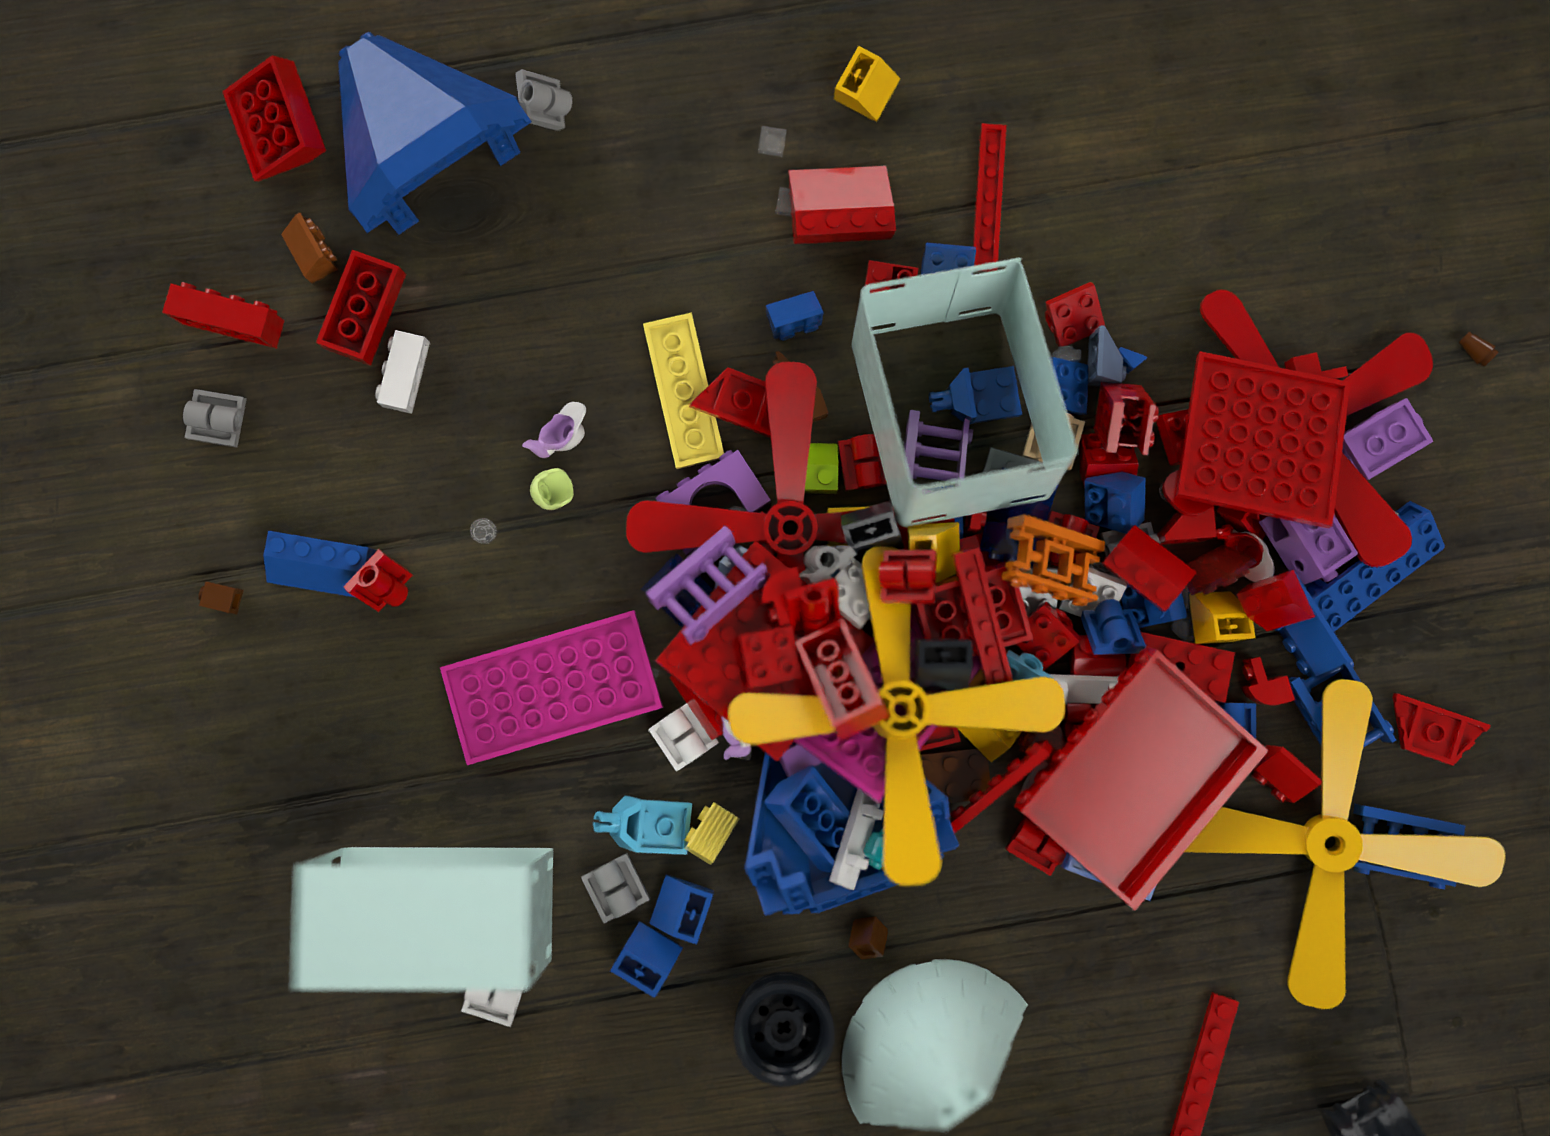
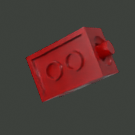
M1101 382L1094 432L1106 452L1117 453L1118 446L1138 447L1142 455H1148L1149 447H1152L1154 443L1152 426L1153 422H1157L1158 407H1156V404L1141 385Z

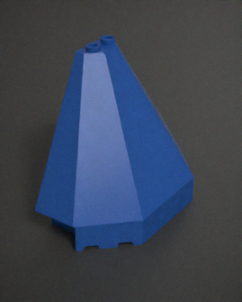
M371 32L365 33L359 41L351 46L344 47L339 52L341 57L339 61L348 208L360 222L366 233L386 220L398 234L419 222L402 197L485 141L500 166L521 153L513 135L532 121L520 106L516 96L380 35L374 36Z
M794 741V742L790 745V747L793 746V745H795V744H797V743ZM765 753L745 867L753 886H756L765 915H771L781 910L783 914H800L804 909H810L811 913H820L899 885L887 877L883 866L881 870H878L869 864L866 870L860 869L854 890L830 882L831 873L820 871L764 804V801L776 785L788 778L780 761H775ZM823 762L814 766L847 810L851 812L858 788ZM925 779L940 859L944 858V852L956 849L959 843L948 818L950 817L948 798ZM885 796L880 803L879 809L884 810ZM884 813L881 820H875L872 833L884 830Z

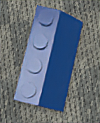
M268 531L263 555L267 583L354 597L347 592L344 586L375 554L376 550L369 547Z
M1296 574L1315 617L1274 630L1280 632L1284 639L1282 641L1284 647L1296 657L1298 669L1308 677L1318 676L1351 661V658Z
M808 766L779 782L764 801V804L820 871L832 873L850 812L813 766Z

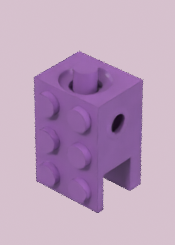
M1405 398L1345 431L1342 452L1365 479L1369 480L1432 443L1433 439L1424 427L1420 415L1415 412L1408 399Z
M1270 516L1259 521V524L1288 570L1294 569L1303 585L1320 578L1324 582L1334 579L1338 576L1335 569L1358 554L1335 516L1333 526L1329 529Z

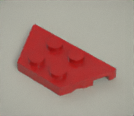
M727 367L689 405V408L771 438L766 385L763 380Z
M1393 693L1392 696L1401 749L1447 765L1454 766L1462 758V754L1475 744L1474 741L1483 732H1487L1491 726L1398 693Z

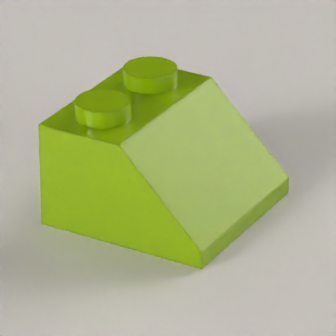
M810 443L805 493L836 494L838 491V444Z

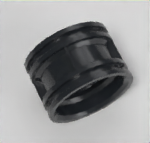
M774 972L755 980L745 990L737 1006L734 1025V1043L737 1055L743 1066L759 1080L775 1086H793L804 1083L813 1078L825 1066L834 1045V1025L829 1002L823 991L813 981L793 972ZM785 996H791L793 999L789 1006L783 1003ZM762 1005L767 1006L768 1014L759 1013V1007ZM811 1013L813 1015L812 1021L803 1020L804 1014ZM787 1020L789 1028L783 1027L780 1029L779 1021L784 1023ZM757 1032L764 1034L765 1037L762 1041L755 1039ZM802 1039L808 1040V1047L801 1048L799 1046ZM777 1049L784 1050L785 1055L779 1058L775 1056V1051Z

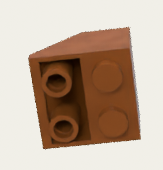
M301 213L296 214L281 235L304 277L311 283H314L338 270L334 263L337 258L332 249L327 247L323 241L326 238L320 227L316 226L311 218L306 219Z

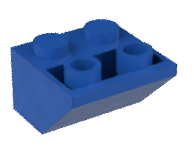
M814 291L766 305V314L774 339H790L795 336L794 333L803 330L805 333L813 332L819 328V325H822L823 310Z
M1126 472L1086 478L1085 520L1091 524L1127 534L1134 525L1139 527L1145 520V478Z
M1127 585L1121 597L1123 608L1132 609L1139 628L1187 618L1182 592L1164 613L1129 585Z
M666 874L649 924L673 937L697 944L714 890Z
M639 921L610 971L655 998L683 947Z

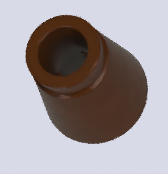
M1470 331L1459 342L1477 365L1481 364L1483 367L1499 353L1495 349V345L1472 334Z

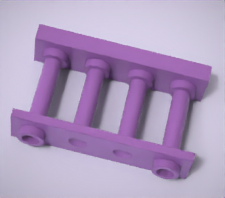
M910 410L903 452L911 482L912 479H917V477L942 481L964 479L967 444H971L973 429H969L970 420L964 419L961 430L923 425V422L919 421L920 411ZM929 435L960 440L959 451L922 446L921 443L917 442V436ZM920 455L958 461L957 472L919 467V464L914 463L915 457L919 458ZM923 490L922 493L931 492L932 490Z
M726 526L646 593L651 604L657 610L662 606H667L687 627L683 634L690 645L695 641L702 640L712 626L755 589L762 588L769 578L767 568L763 563L754 569L733 548L736 542L732 532ZM726 555L747 576L737 586H734L713 565L721 556ZM702 572H707L727 593L716 604L694 582V579ZM682 589H687L707 610L696 621L674 599V596Z

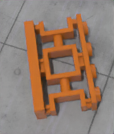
M1025 514L1008 518L1007 528L1013 530V532H1010L1009 538L1018 540L1019 548L1017 561L1006 563L1005 568H1008V572L1002 573V579L1010 581L1011 585L1015 587H1030L1034 593L1052 594V598L1057 600H1071L1072 604L1076 606H1087V603L1098 600V595L1093 594V592H1096L1097 587L1087 584L1089 564L1100 562V557L1097 556V553L1104 552L1105 541ZM1034 537L1041 539L1036 541L1035 551L1032 550ZM1049 551L1060 554L1058 574L1047 571ZM1074 551H1077V552H1080L1081 554H1077V555H1076V561H1075V564H1074V563H1073ZM1031 561H1034L1032 574L1025 573L1024 571L1030 570ZM1071 574H1074L1073 586L1064 585L1071 582Z

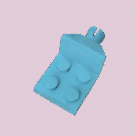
M624 796L614 806L612 813H595L594 819L604 823L593 822V828L598 833L610 832V835L619 847L633 852L687 855L685 847L688 843L684 839L690 830L692 803L643 800Z

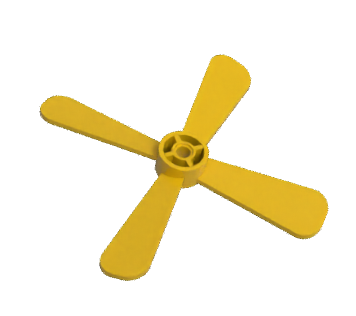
M878 546L866 552L862 559L861 567L883 682V688L879 691V694L890 715L889 718L872 725L879 735L886 738L883 869L887 877L896 884L918 885L931 881L938 874L941 859L915 734L925 725L1048 732L1057 727L1063 719L1065 711L1064 692L1061 685L1053 678L1038 677L926 695L920 687L910 682V603L881 602L880 562L883 561L884 551H897L899 549ZM745 693L736 697L729 707L731 733L738 741L748 745L835 732L819 697ZM898 704L904 707L906 711L904 717L896 715L894 705Z
M1345 679L1331 682L1325 688L1322 695L1323 782L1321 783V814L1312 817L1303 826L1221 807L1184 851L1200 853L1304 854L1314 863L1287 985L1290 993L1298 1002L1320 1009L1336 1007L1343 1001L1345 996L1344 871L1353 867L1358 860L1471 886L1483 887L1492 884L1500 877L1505 862L1504 848L1499 842L1489 837L1360 834L1356 827L1347 821L1373 700L1372 694L1365 684ZM1334 836L1336 840L1335 845L1331 848H1326V839Z

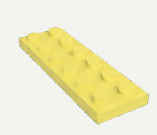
M692 313L643 323L676 469L720 460L719 457L724 454L716 417L689 408L690 403L708 387Z

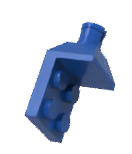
M1014 366L969 373V368H963L947 390L929 392V403L932 402V405H930L932 412L948 409L951 410L952 415L964 422L965 418L970 420L969 424L1022 415Z

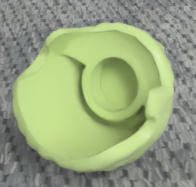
M562 469L545 470L533 479L530 485V494L533 501L541 508L555 510L572 500L574 495L573 484L567 473Z

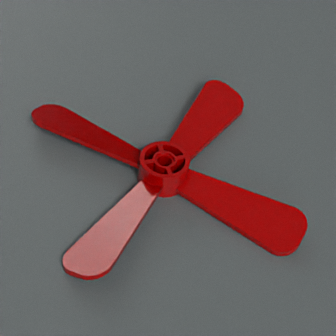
M1217 290L1208 294L1202 300L1200 312L1203 319L1236 359L1279 367L1241 300L1235 294L1227 290ZM1416 333L1401 335L1343 380L1351 382L1347 416L1414 387L1430 376L1433 369V358L1426 342L1421 336ZM1342 452L1334 513L1358 552L1359 560L1370 567L1386 566L1402 557L1410 549L1412 544L1411 531ZM1179 470L1171 473L1163 482L1162 490L1165 498L1182 514L1197 516L1214 506L1208 503L1175 497Z
M781 362L774 365L768 371L765 379L778 503L772 506L766 514L650 500L641 501L631 508L627 516V539L634 549L647 553L701 547L726 526L732 532L736 543L766 540L777 551V559L789 569L797 567L800 574L805 570L803 552L815 540L847 543L842 529L841 515L857 510L814 514L803 503L817 385L816 376L809 366L800 362ZM946 514L913 520L911 523L944 517ZM954 518L926 524L954 522ZM793 520L797 523L798 529L794 534L784 532L783 525L786 521ZM898 524L905 546L903 550H908L907 527Z

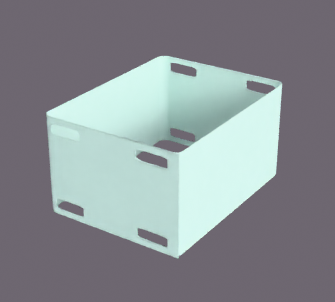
M1022 258L867 285L861 292L851 346L896 521L903 527L1047 500L1052 495L1077 453V447L1023 266L1020 263ZM1006 266L1002 270L972 275L976 271ZM905 283V287L870 293V290L874 288ZM984 307H991L990 309L983 310V311H977V312L966 313V314H959L960 312H963V311H968V310H973V309H979V308H984ZM996 313L1001 316L1043 463L918 487L910 479L873 334ZM895 323L893 327L871 330V327ZM1045 467L1044 470L1028 472L1034 468ZM959 483V486L922 493L923 490ZM1039 495H1045V497H1041V498H1037V499H1032V500H1027V501H1021V502L1011 503V502L1014 501V500H1019V499H1024V498H1029V497H1034V496H1039ZM946 514L944 517L911 523L913 520Z
M347 847L296 865L292 990L294 988L343 990L529 989L552 960L553 848ZM340 856L341 866H332V860ZM535 962V972L530 978V967Z

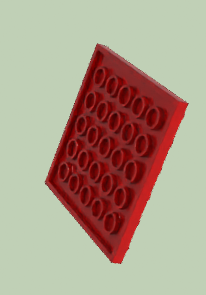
M1200 351L1196 358L1175 497L1329 529L1333 526L1351 382Z
M754 541L742 556L754 569L763 563L767 568L769 578L777 572L789 569L757 541ZM734 565L725 577L734 586H737L747 576ZM800 578L802 587L807 586V584ZM718 585L709 598L716 604L727 593ZM755 589L712 626L702 640L695 641L692 645L687 642L683 631L687 629L684 626L656 660L660 666L728 722L731 703L736 697L745 693L819 697L797 645L796 650L802 678L754 688L748 687L747 677L740 658L741 645L739 635L776 628L775 623H771L767 609L770 608V603L759 606L760 589ZM701 605L692 618L696 621L707 610ZM840 614V619L843 618L862 656L874 639L862 629L856 628ZM804 632L794 635L795 641L805 637ZM794 739L756 745L775 761H778L794 742Z

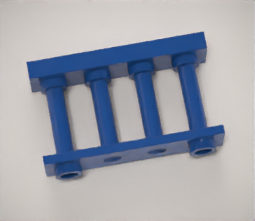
M1352 659L1348 663L1321 675L1312 676L1307 680L1300 677L1289 678L1295 698L1294 702L1321 747L1322 700L1314 702L1310 695L1311 689L1339 672L1345 680L1361 682L1353 669L1354 663ZM1372 701L1369 721L1374 729L1366 733L1363 747L1379 738L1382 742L1393 743L1396 741L1392 734L1394 729L1387 720L1383 719Z
M1359 804L1354 806L1353 814L1361 815L1362 821H1364L1362 834H1373L1375 824H1378V819L1387 820V826H1389L1388 834L1399 835L1400 828L1403 829V825L1407 824L1412 825L1414 835H1425V833L1428 834L1429 829L1437 830V836H1454V834L1464 836L1465 825ZM1358 860L1353 871L1363 874H1370V870L1429 881L1430 887L1445 889L1446 885L1456 887V882L1388 866L1370 864Z

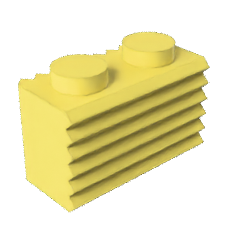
M714 802L710 808L705 805L697 818L701 820L700 825L697 829L692 827L684 839L688 843L685 849L710 865L717 857L739 820L737 816Z

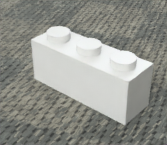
M395 330L394 337H390L388 342L389 357L382 366V375H384L382 384H379L376 389L377 403L382 407L412 414L430 344L425 337Z

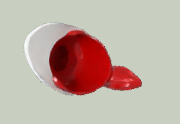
M1230 524L1216 529L1217 538L1225 539L1224 550L1227 559L1246 578L1257 582L1274 575V563L1269 554V549L1257 535L1250 532H1238Z

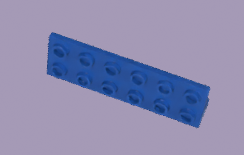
M1409 501L1396 511L1399 513L1400 519L1411 531L1412 544L1407 553L1394 562L1383 567H1370L1359 560L1328 584L1318 579L1304 585L1333 632L1445 548L1430 510Z

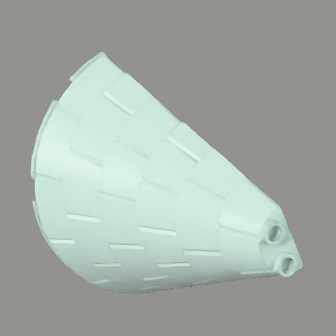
M934 959L932 962L918 965L911 964L885 977L864 997L863 1003L855 1016L851 1018L843 1043L842 1075L848 1101L859 1123L947 1129L990 1098L1011 1049V1042L1023 1019L1022 1015L1028 1004L1009 983L992 974L989 970L959 960Z

